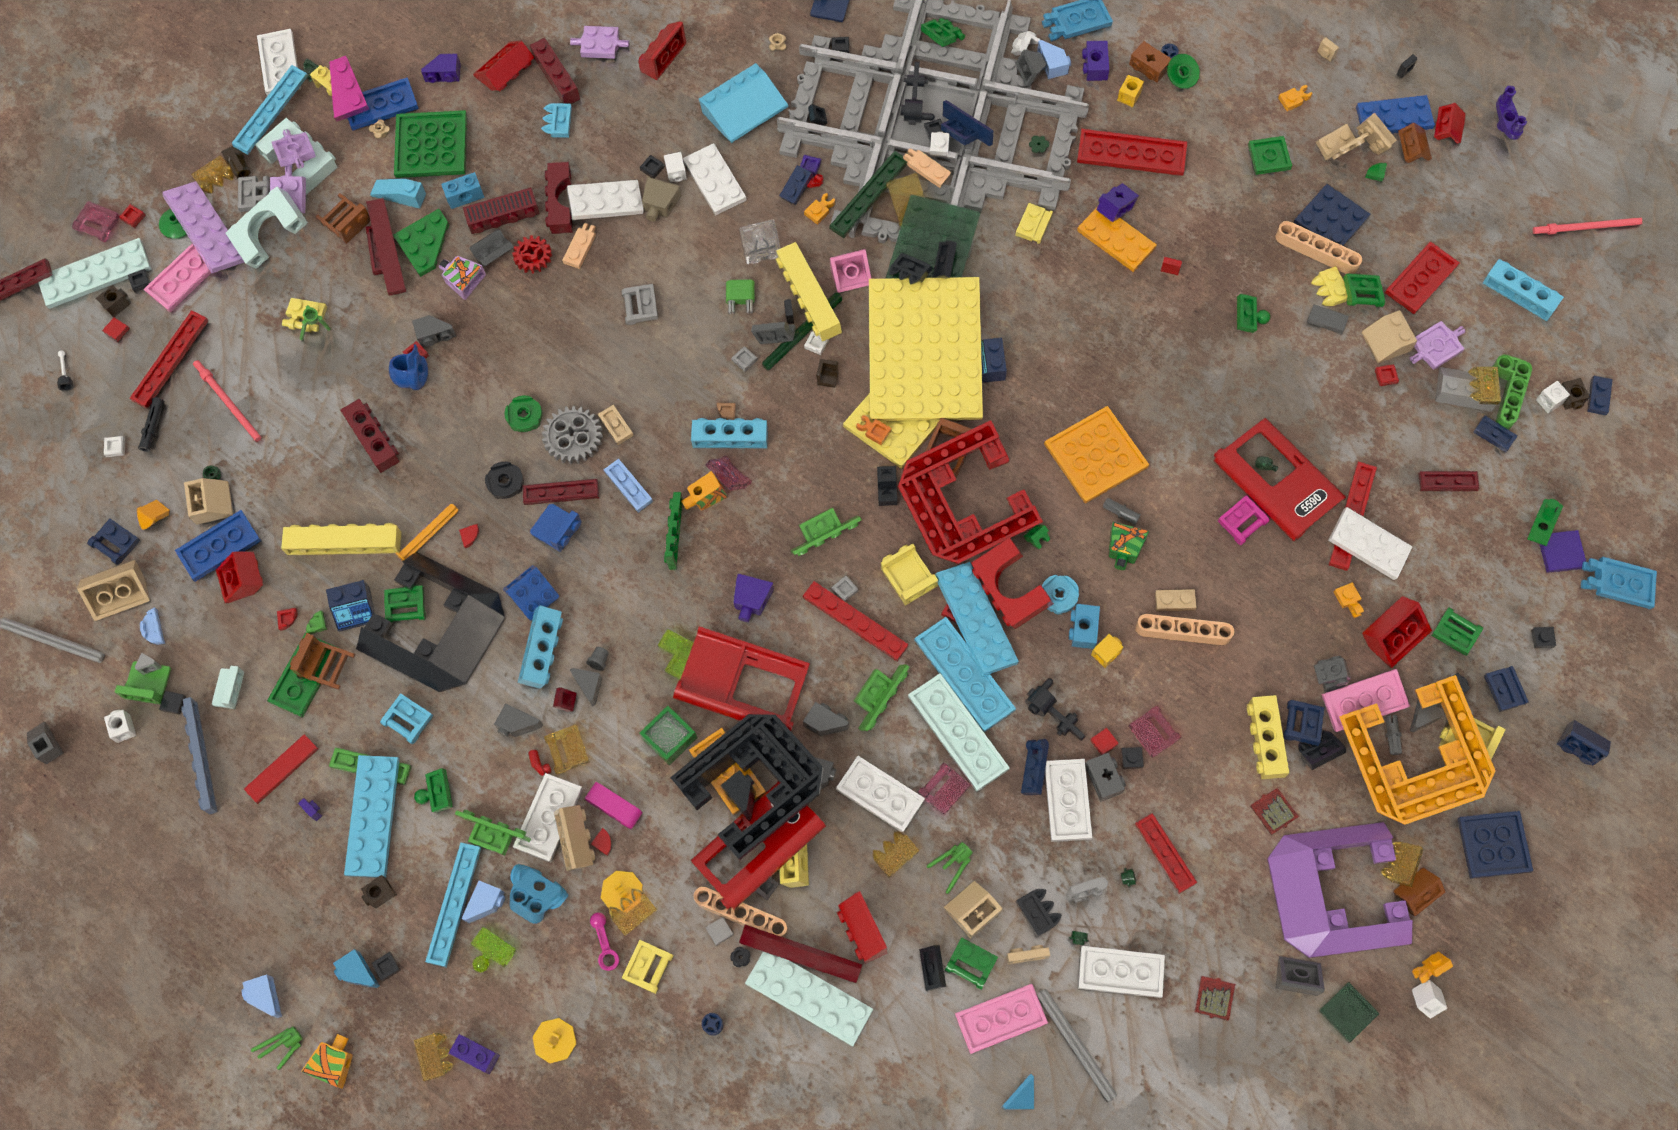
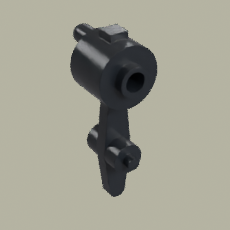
M915 62L914 75H907V78L903 80V82L907 83V86H913L912 99H905V105H901V115L904 116V122H909V125H916V122L921 123L922 120L933 121L935 119V115L932 113H922L923 100H917L918 87H924V84H928V79H925V76L919 75L920 62Z
M1051 678L1046 679L1041 686L1038 685L1035 689L1032 688L1026 694L1028 698L1025 700V703L1031 713L1042 717L1049 713L1059 722V725L1056 727L1059 736H1066L1068 732H1071L1081 741L1086 737L1075 726L1078 722L1076 718L1078 715L1076 713H1068L1064 717L1053 707L1057 700L1048 691L1053 685Z

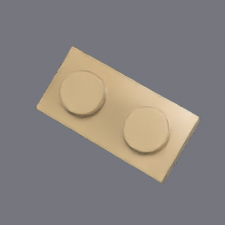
M614 405L598 414V417L617 445L634 436Z
M1195 589L1156 590L1155 592L1156 611L1196 610Z
M1043 945L1032 946L1031 950L1023 951V948L1010 950L1011 953H1008L1006 956L1008 964L1049 959L1050 952L1049 947L1043 948Z

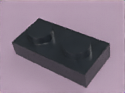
M939 242L933 278H950L956 252V242Z
M940 945L919 949L926 991L946 987Z

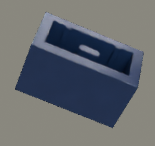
M1573 720L1566 726L1557 745L1564 752L1579 757L1580 761L1584 764L1593 766L1608 756L1611 741Z

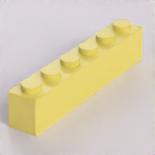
M794 242L776 250L778 256L775 259L779 269L783 268V276L786 282L790 281L791 291L794 296H798L797 301L800 308L805 309L806 312L804 314L808 323L812 322V330L815 336H819L823 342L841 334L840 322L797 243Z
M392 523L379 526L375 524H366L365 526L329 524L325 527H320L319 525H309V527L291 525L290 527H283L281 549L287 555L399 553L401 531L397 525Z

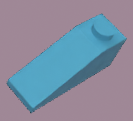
M409 179L376 180L370 195L420 209L426 192L421 182Z

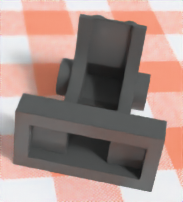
M1341 656L1320 660L1314 665L1318 684H1323L1325 693L1344 687L1351 679L1347 662Z

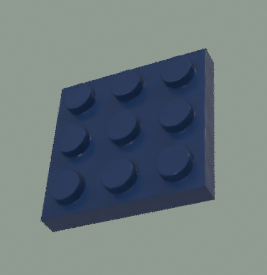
M1326 184L1295 218L1293 223L1345 246L1371 214Z
M1520 811L1457 818L1470 879L1533 872Z

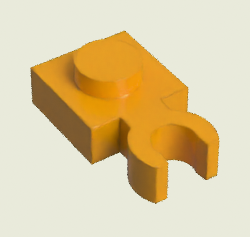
M1307 85L1302 86L1299 91L1292 88L1279 94L1278 99L1287 112L1301 106L1304 100H1309L1312 97V92L1304 93L1308 88Z
M823 194L822 200L820 202L815 200L804 211V215L818 225L829 214L828 208H832L835 205V199L833 198L828 202L826 201L828 194Z
M1438 951L1422 961L1423 966L1413 969L1412 973L1414 978L1419 977L1420 982L1425 983L1430 979V976L1438 977L1452 968L1453 964L1449 958Z

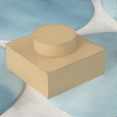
M1325 37L1321 41L1317 52L1331 62L1335 59L1339 47Z

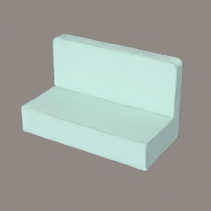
M230 666V669L222 668L220 670L212 700L213 706L236 708L244 671L238 666Z

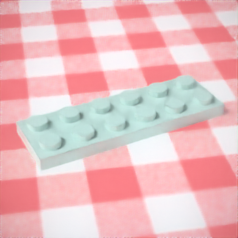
M140 238L55 269L52 271V276L38 283L45 305L48 309L127 280L129 279L128 275L143 269L148 272L152 269Z
M938 674L908 694V698L976 792L1010 769L941 674Z
M766 952L761 954L745 982L747 986L852 1047L873 1012V1008L795 963Z

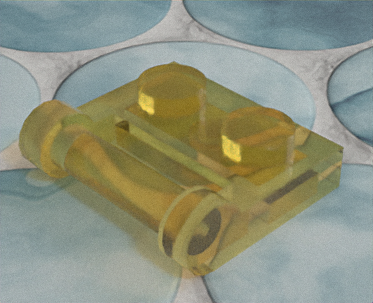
M577 724L544 737L555 764V774H562L569 769L590 762ZM558 739H561L568 760L566 763H562L556 744Z

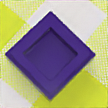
M804 155L800 167L812 172L813 176H815L820 167L821 159Z

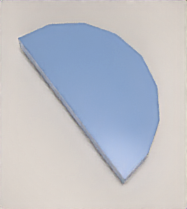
M154 607L146 612L147 615L140 622V632L150 643L157 645L165 644L158 610Z

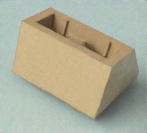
M201 478L184 482L188 516L196 525L233 515L228 481Z
M975 881L944 906L947 913L970 939L994 920L1003 909Z

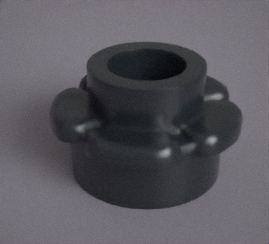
M737 947L731 953L730 959L733 961L734 966L740 968L749 964V957L751 955L747 949Z

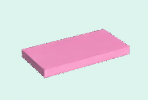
M192 243L147 285L144 291L171 312L211 272Z
M1397 669L1321 694L1335 732L1344 730L1339 716L1377 703L1382 716L1410 707Z
M1033 984L955 1013L970 1054L1048 1024Z

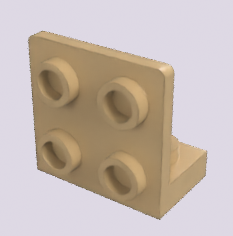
M1375 113L1356 127L1359 136L1367 132L1369 133V136L1364 139L1370 144L1369 148L1371 151L1378 155L1390 149L1392 144L1397 141Z
M1345 124L1316 141V144L1325 160L1331 157L1334 160L1364 143V138L1369 136V133L1367 132L1355 139L1348 124Z

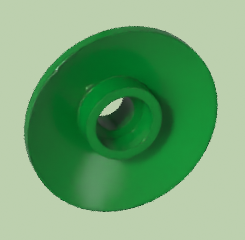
M1178 54L1170 60L1167 66L1168 77L1172 84L1178 88H1191L1199 79V66L1190 55Z
M171 209L162 214L159 220V229L164 236L170 239H179L187 235Z

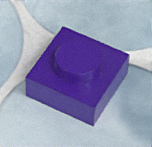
M303 798L298 803L313 820L317 821L322 817L318 812L320 807L313 800L309 802Z

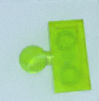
M484 927L481 928L470 943L471 946L483 953L482 956H478L473 960V968L477 972H484L488 969L489 959L505 967L516 952L514 947Z

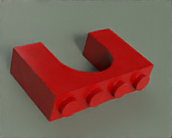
M1009 537L971 564L974 567L972 572L975 577L982 579L984 583L982 588L986 594H991L994 598L992 601L993 605L998 611L1001 609L1004 616L1002 619L1006 625L1017 629L1054 603L1041 585L1020 598L1011 599L1001 594L998 585L1001 573L1008 566L1023 557L1013 540Z

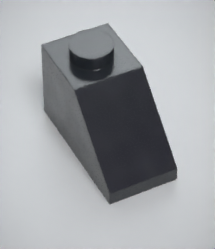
M739 770L722 783L721 787L749 821L752 818L756 791L752 786L755 783L748 774L744 776Z

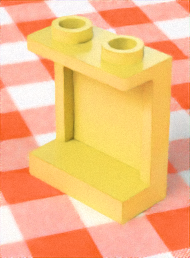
M914 544L901 547L898 553L887 555L881 562V570L905 606L938 587V579L934 574L930 573L915 550Z
M1474 718L1490 759H1492L1506 729L1500 726L1494 729ZM1450 725L1447 728L1444 727L1439 736L1442 739L1439 744L1440 746L1456 741Z

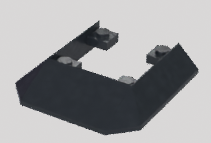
M415 552L402 561L404 565L394 581L412 590L420 577L423 576L450 590L451 593L443 605L445 608L457 613L438 645L423 638L415 652L412 653L383 638L392 623L373 613L365 627H361L356 650L437 692H443L467 684L504 622L505 614L498 592Z
M748 714L670 777L696 810H699L713 798L705 787L735 763L746 772L760 760L780 784L765 795L774 806L743 832L732 822L717 834L739 861L820 795L823 766L776 715Z

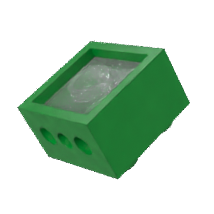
M669 706L664 708L639 733L641 738L669 766L697 739L696 732Z

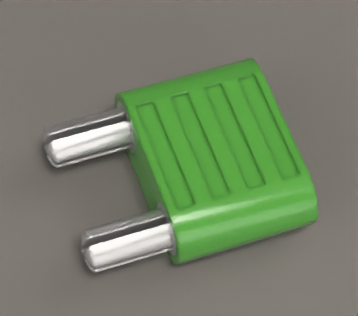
M749 279L727 281L726 303L728 304V313L731 314V305L732 314L735 313L736 304H746V312L748 314L750 304V314L753 313L755 282Z

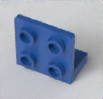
M533 565L503 588L504 592L512 598L529 620L533 619L534 610L539 605L548 607L559 598L558 593L538 568Z

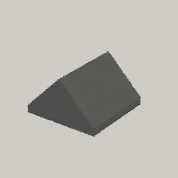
M1279 956L1275 989L1314 996L1324 993L1321 963Z

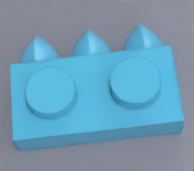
M563 103L546 105L544 109L552 114L544 116L543 120L550 124L543 126L541 129L551 134V137L569 138L572 105Z

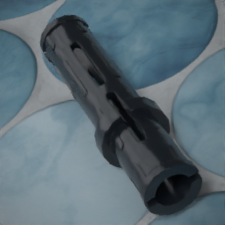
M152 398L145 427L141 430L142 437L138 446L140 451L150 452L153 438L157 435L156 428L165 402L161 398Z

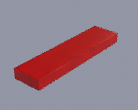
M304 734L249 783L244 790L259 804L318 750L317 746Z
M1152 813L1136 822L1135 826L1178 893L1180 894L1197 884L1194 876L1154 814Z

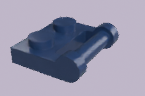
M109 518L96 535L89 538L87 544L108 556L114 564L119 565L139 543L140 539ZM105 538L121 550L115 553L101 542Z
M1289 700L1287 703V709L1289 710L1287 725L1283 738L1288 741L1296 740L1318 746L1321 740L1325 707ZM1297 710L1302 711L1299 732L1294 731Z

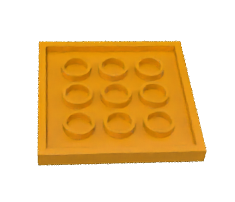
M1108 406L1044 441L1045 447L1085 504L1149 467V463Z

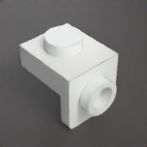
M1031 31L1020 33L1013 42L1011 53L1016 56L1021 55L1022 51L1026 50L1029 44H1038L1040 39Z
M932 132L930 155L948 156L949 133Z

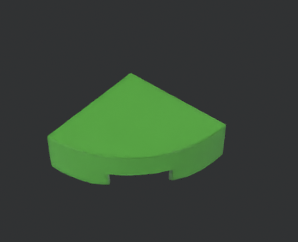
M322 610L313 615L306 626V633L314 634L327 630Z

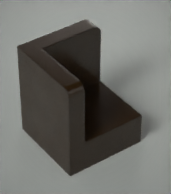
M820 359L816 375L817 385L836 387L839 373L837 361Z

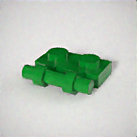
M940 18L938 21L933 19L921 24V31L941 47L956 42V39L962 41L965 38L962 30L954 27L948 19Z

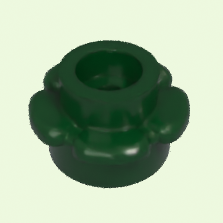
M210 465L204 468L203 478L215 480L221 478V470L218 467Z
M1124 868V872L1121 873L1123 885L1127 884L1131 888L1132 885H1136L1133 868Z
M1072 931L1071 937H1069V939L1073 940L1072 944L1085 946V942H1089L1087 940L1088 933Z

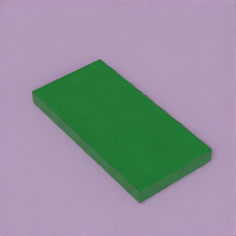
M318 639L320 642L329 644L323 640ZM298 645L267 702L303 718L321 684L304 677H299L290 669L291 660L299 650ZM327 649L315 677L319 678L331 650Z

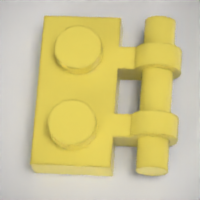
M291 298L286 311V315L291 318L289 320L283 319L282 326L293 330L297 328L302 329V322L299 320H304L303 311L307 305L316 309L318 315L322 316L323 319L327 306L324 303ZM307 324L305 332H318L319 325Z

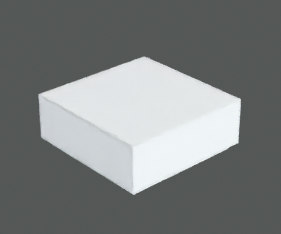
M812 331L804 348L821 355L829 339L822 342L820 337H816Z
M123 436L104 438L105 457L125 455V438Z

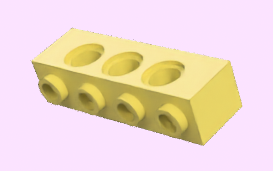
M1276 695L1252 697L1249 704H1247V713L1252 719L1250 732L1255 737L1253 750L1254 754L1258 756V762L1256 763L1257 773L1261 774V780L1285 778L1289 774L1277 697ZM1259 715H1265L1268 718V722H1263ZM1262 734H1268L1271 737V741L1264 740ZM1266 753H1271L1274 756L1275 760H1268L1266 758Z
M807 844L780 868V884L789 888L809 886Z

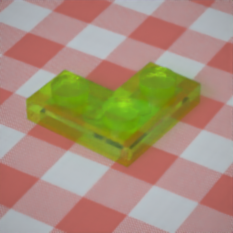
M669 629L666 630L658 647L673 655L665 669V673L680 680L694 642Z

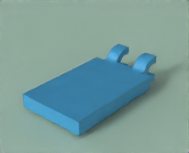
M1079 0L1054 7L1051 13L1043 15L1045 20H1042L1044 28L1051 26L1053 23L1055 24L1054 27L1050 28L1051 33L1048 35L1050 41H1055L1062 35L1064 39L1112 26L1113 23L1102 0Z
M1601 557L1599 561L1590 558L1589 563H1582V570L1595 571V578L1589 576L1587 580H1582L1581 588L1596 589V595L1647 609L1655 607L1657 571L1606 557Z

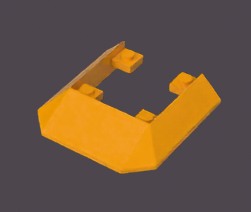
M1456 675L1415 690L1422 709L1441 703L1456 741L1438 747L1445 766L1407 779L1400 760L1381 767L1367 732V728L1384 723L1377 703L1339 716L1376 811L1404 825L1483 798L1494 776L1495 768Z

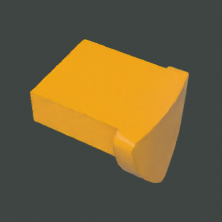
M157 499L142 507H138L137 517L141 529H147L153 526L155 522L169 516L170 510Z

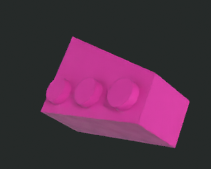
M347 56L330 61L333 112L336 122L370 110Z

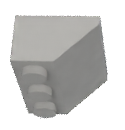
M1444 367L1439 368L1435 402L1490 412L1498 404L1500 384L1497 377Z

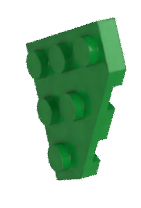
M440 209L433 211L393 234L398 245L420 277L436 269L437 258L443 247L445 233L448 231L449 223Z

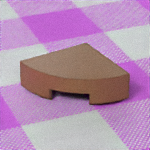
M717 403L718 412L723 419H735V403Z

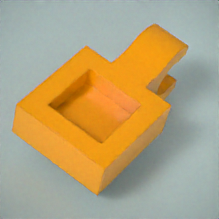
M1353 582L1334 590V594L1342 609L1348 607L1353 618L1361 616V613L1364 612L1362 606L1358 603L1361 601V597Z

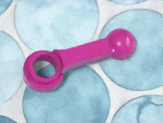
M597 912L591 916L590 924L596 929L602 949L598 963L603 970L611 971L619 965V956L610 947L604 927L606 917L604 914ZM612 954L615 962L612 966L608 967L604 964V957Z

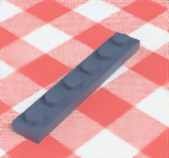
M191 697L183 699L182 713L187 721L185 730L190 737L188 747L194 759L192 761V768L197 776L195 786L200 792L199 806L201 810L208 814L217 813L198 704Z

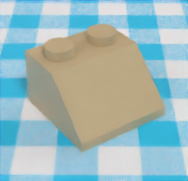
M1400 310L1383 316L1362 331V335L1378 363L1412 351L1417 343Z

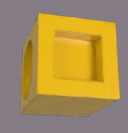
M1128 75L1119 90L1117 101L1134 107L1142 92L1144 81Z
M1108 634L1092 650L1091 656L1106 668L1121 654L1123 650L1122 642L1117 637H1112Z

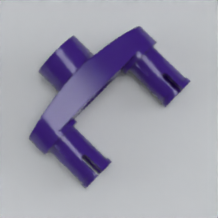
M1507 86L1496 102L1499 118L1497 128L1505 132L1508 138L1517 140L1521 137L1527 121H1525L1526 118L1524 116L1518 115L1512 98L1516 94L1515 87Z

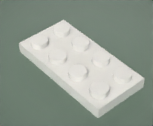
M291 29L257 35L264 88L267 96L291 65L298 68L294 37Z
M714 143L683 158L685 166L715 216L747 201L744 192Z
M638 180L567 186L572 220L643 214Z
M1348 507L1343 509L1328 540L1393 580L1398 578L1412 549L1411 545Z
M859 756L856 757L836 787L838 792L904 833L925 801L924 797Z
M1085 759L1046 761L1045 780L1051 842L1092 840Z
M545 773L521 827V830L527 832L526 836L531 841L529 843L516 838L513 848L551 862L560 843L554 812L559 808L576 806L583 788Z
M1081 946L1078 989L1162 998L1165 955Z

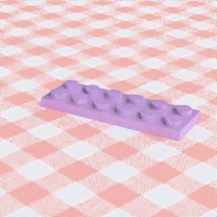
M196 181L163 192L165 201L211 273L244 263V260L226 235L227 228Z

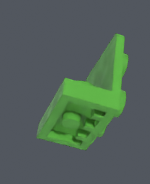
M134 661L127 683L124 686L117 685L114 693L123 699L161 705L171 668L161 665V669L143 675L135 669L137 661Z

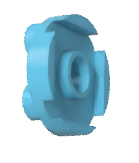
M1053 575L1043 582L1042 587L1054 603L1047 608L1049 611L1059 615L1072 610L1076 606L1079 589L1072 578L1065 575ZM1055 591H1064L1063 598H1057Z

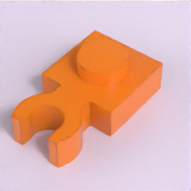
M862 415L861 420L866 424L860 425L857 423L856 428L859 431H867L865 433L866 437L882 446L891 432V427L877 419L871 423L867 416Z

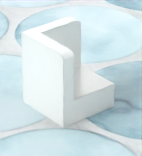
M1431 980L1412 989L1417 1008L1430 1019L1447 1009L1442 990Z

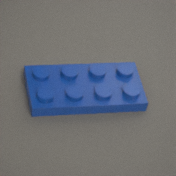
M408 77L362 92L370 110L348 118V121L353 131L374 124L378 120H386L395 117L396 114H404L419 109Z
M1427 95L1357 103L1356 106L1360 124L1375 113L1391 134L1399 133L1400 129L1412 123H1416L1424 130L1433 129L1435 126Z
M240 510L177 548L175 552L192 580L196 582L217 569L232 552H244L261 542V539L244 512Z

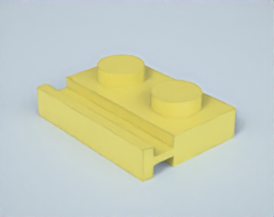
M1028 203L1015 236L1029 241L1033 240L1040 244L1053 211L1049 212L1045 208Z

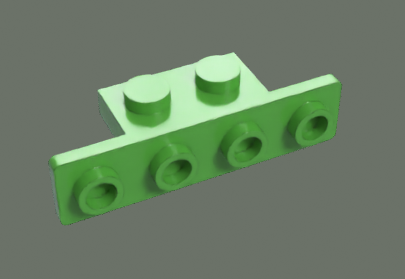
M830 508L798 525L806 542L790 551L793 555L801 556L808 552L807 548L813 545L818 547L824 544V540L828 537L835 538L842 534V530L855 528L858 526L857 522L861 521L860 516H855L841 524L834 509Z
M907 664L899 665L891 679L878 669L873 670L854 699L856 704L868 712L858 727L859 730L868 731L875 726L876 718L887 707V701L896 694L898 684L907 677L909 669Z
M465 809L463 813L457 810L455 812V815L475 823L468 840L471 844L505 856L513 837L529 843L531 841L526 836L527 832L515 828L512 831L504 823L498 822L497 825L491 823L492 819L481 816L480 819L474 817L475 813Z

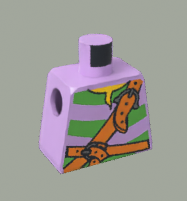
M459 256L455 257L451 263L444 259L439 265V268L444 271L442 277L445 283L464 300L467 299L486 275L483 266Z

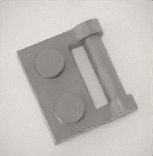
M653 284L622 289V297H624L626 308L625 322L627 325L658 319ZM633 295L637 297L639 314L633 313L631 298Z
M1099 877L1071 886L1067 892L1069 902L1075 900V903L1084 901L1091 894L1101 896L1108 886V881L1103 877Z

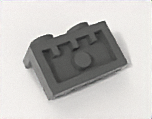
M496 229L469 247L477 262L483 267L514 248L512 243L504 237L500 229Z
M786 322L752 325L751 332L760 344L793 341L796 326L794 324L787 325Z

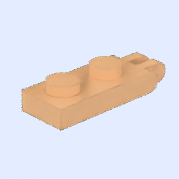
M910 148L907 151L908 154L903 156L904 160L908 162L907 165L941 188L951 172L920 150L914 151Z
M584 223L582 228L577 229L562 260L563 264L578 269L581 268L596 237V233H594L596 226L591 225L589 228V224Z

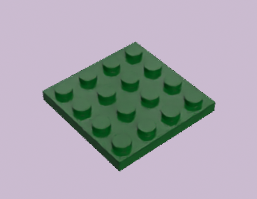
M466 110L396 114L395 178L464 175L466 173Z

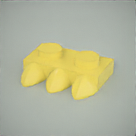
M1336 266L1319 272L1312 280L1311 284L1323 285L1316 294L1328 296L1323 300L1322 305L1335 306L1347 301L1344 280Z

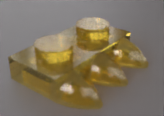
M221 155L191 174L201 189L207 193H213L212 183L219 187L223 186L222 177L228 180H233L234 177L233 171Z
M1474 367L1470 369L1468 373L1477 379L1472 380L1469 385L1478 389L1470 397L1479 401V404L1499 405L1501 398L1498 367Z
M899 832L893 833L896 844L883 841L885 854L879 850H873L874 861L889 878L919 852V849L907 835L905 836Z
M1404 842L1392 843L1393 849L1398 855H1395V861L1387 862L1393 868H1384L1381 870V873L1393 883L1412 887L1424 849L1421 846Z
M633 888L631 891L634 902L627 898H621L620 904L623 911L616 907L609 908L612 921L624 936L657 910L648 897L638 889Z
M434 1033L414 1040L424 1082L445 1076L454 1065L451 1062L442 1061L450 1051L445 1047H439L447 1038L444 1034Z

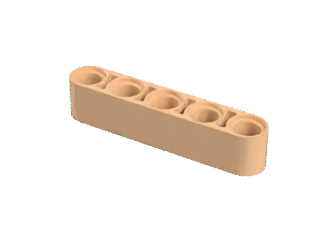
M1284 221L1279 225L1275 237L1280 244L1332 268L1336 266L1338 271L1342 273L1356 274L1362 263V256L1359 253L1292 222Z
M1152 614L1141 615L1135 627L1136 632L1143 637L1215 645L1228 644L1234 635V628L1229 623ZM1141 623H1148L1150 628H1143ZM1165 624L1170 630L1165 631L1160 625ZM1180 627L1188 628L1189 632H1182ZM1200 629H1206L1209 634L1203 635ZM1225 631L1228 637L1221 636L1219 632Z
M699 887L694 892V900L700 908L744 926L746 924L775 934L773 932L774 926L780 924L784 927V930L781 934L775 935L785 938L788 934L785 921L745 903H741L735 910L732 907L729 910L727 908L719 910L717 909V904L723 897L718 892L707 887ZM702 893L709 894V899L706 902L698 900ZM745 909L746 915L743 918H737L735 915L737 910ZM757 917L765 918V923L762 926L754 924V920Z

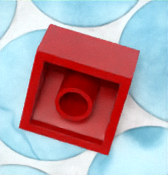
M232 552L216 569L225 603L251 596L263 586V579L260 576L258 561L255 558L254 552Z

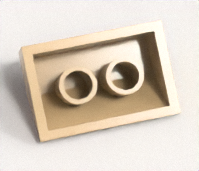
M136 560L81 579L77 587L94 621L150 601L144 575Z
M580 805L557 809L554 812L566 871L593 865L595 855L593 849H590L588 844L591 838L589 830L585 829L584 821H586L584 809H581Z

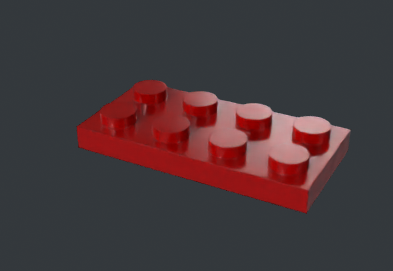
M1430 241L1386 289L1385 294L1412 314H1415L1458 267L1460 262Z

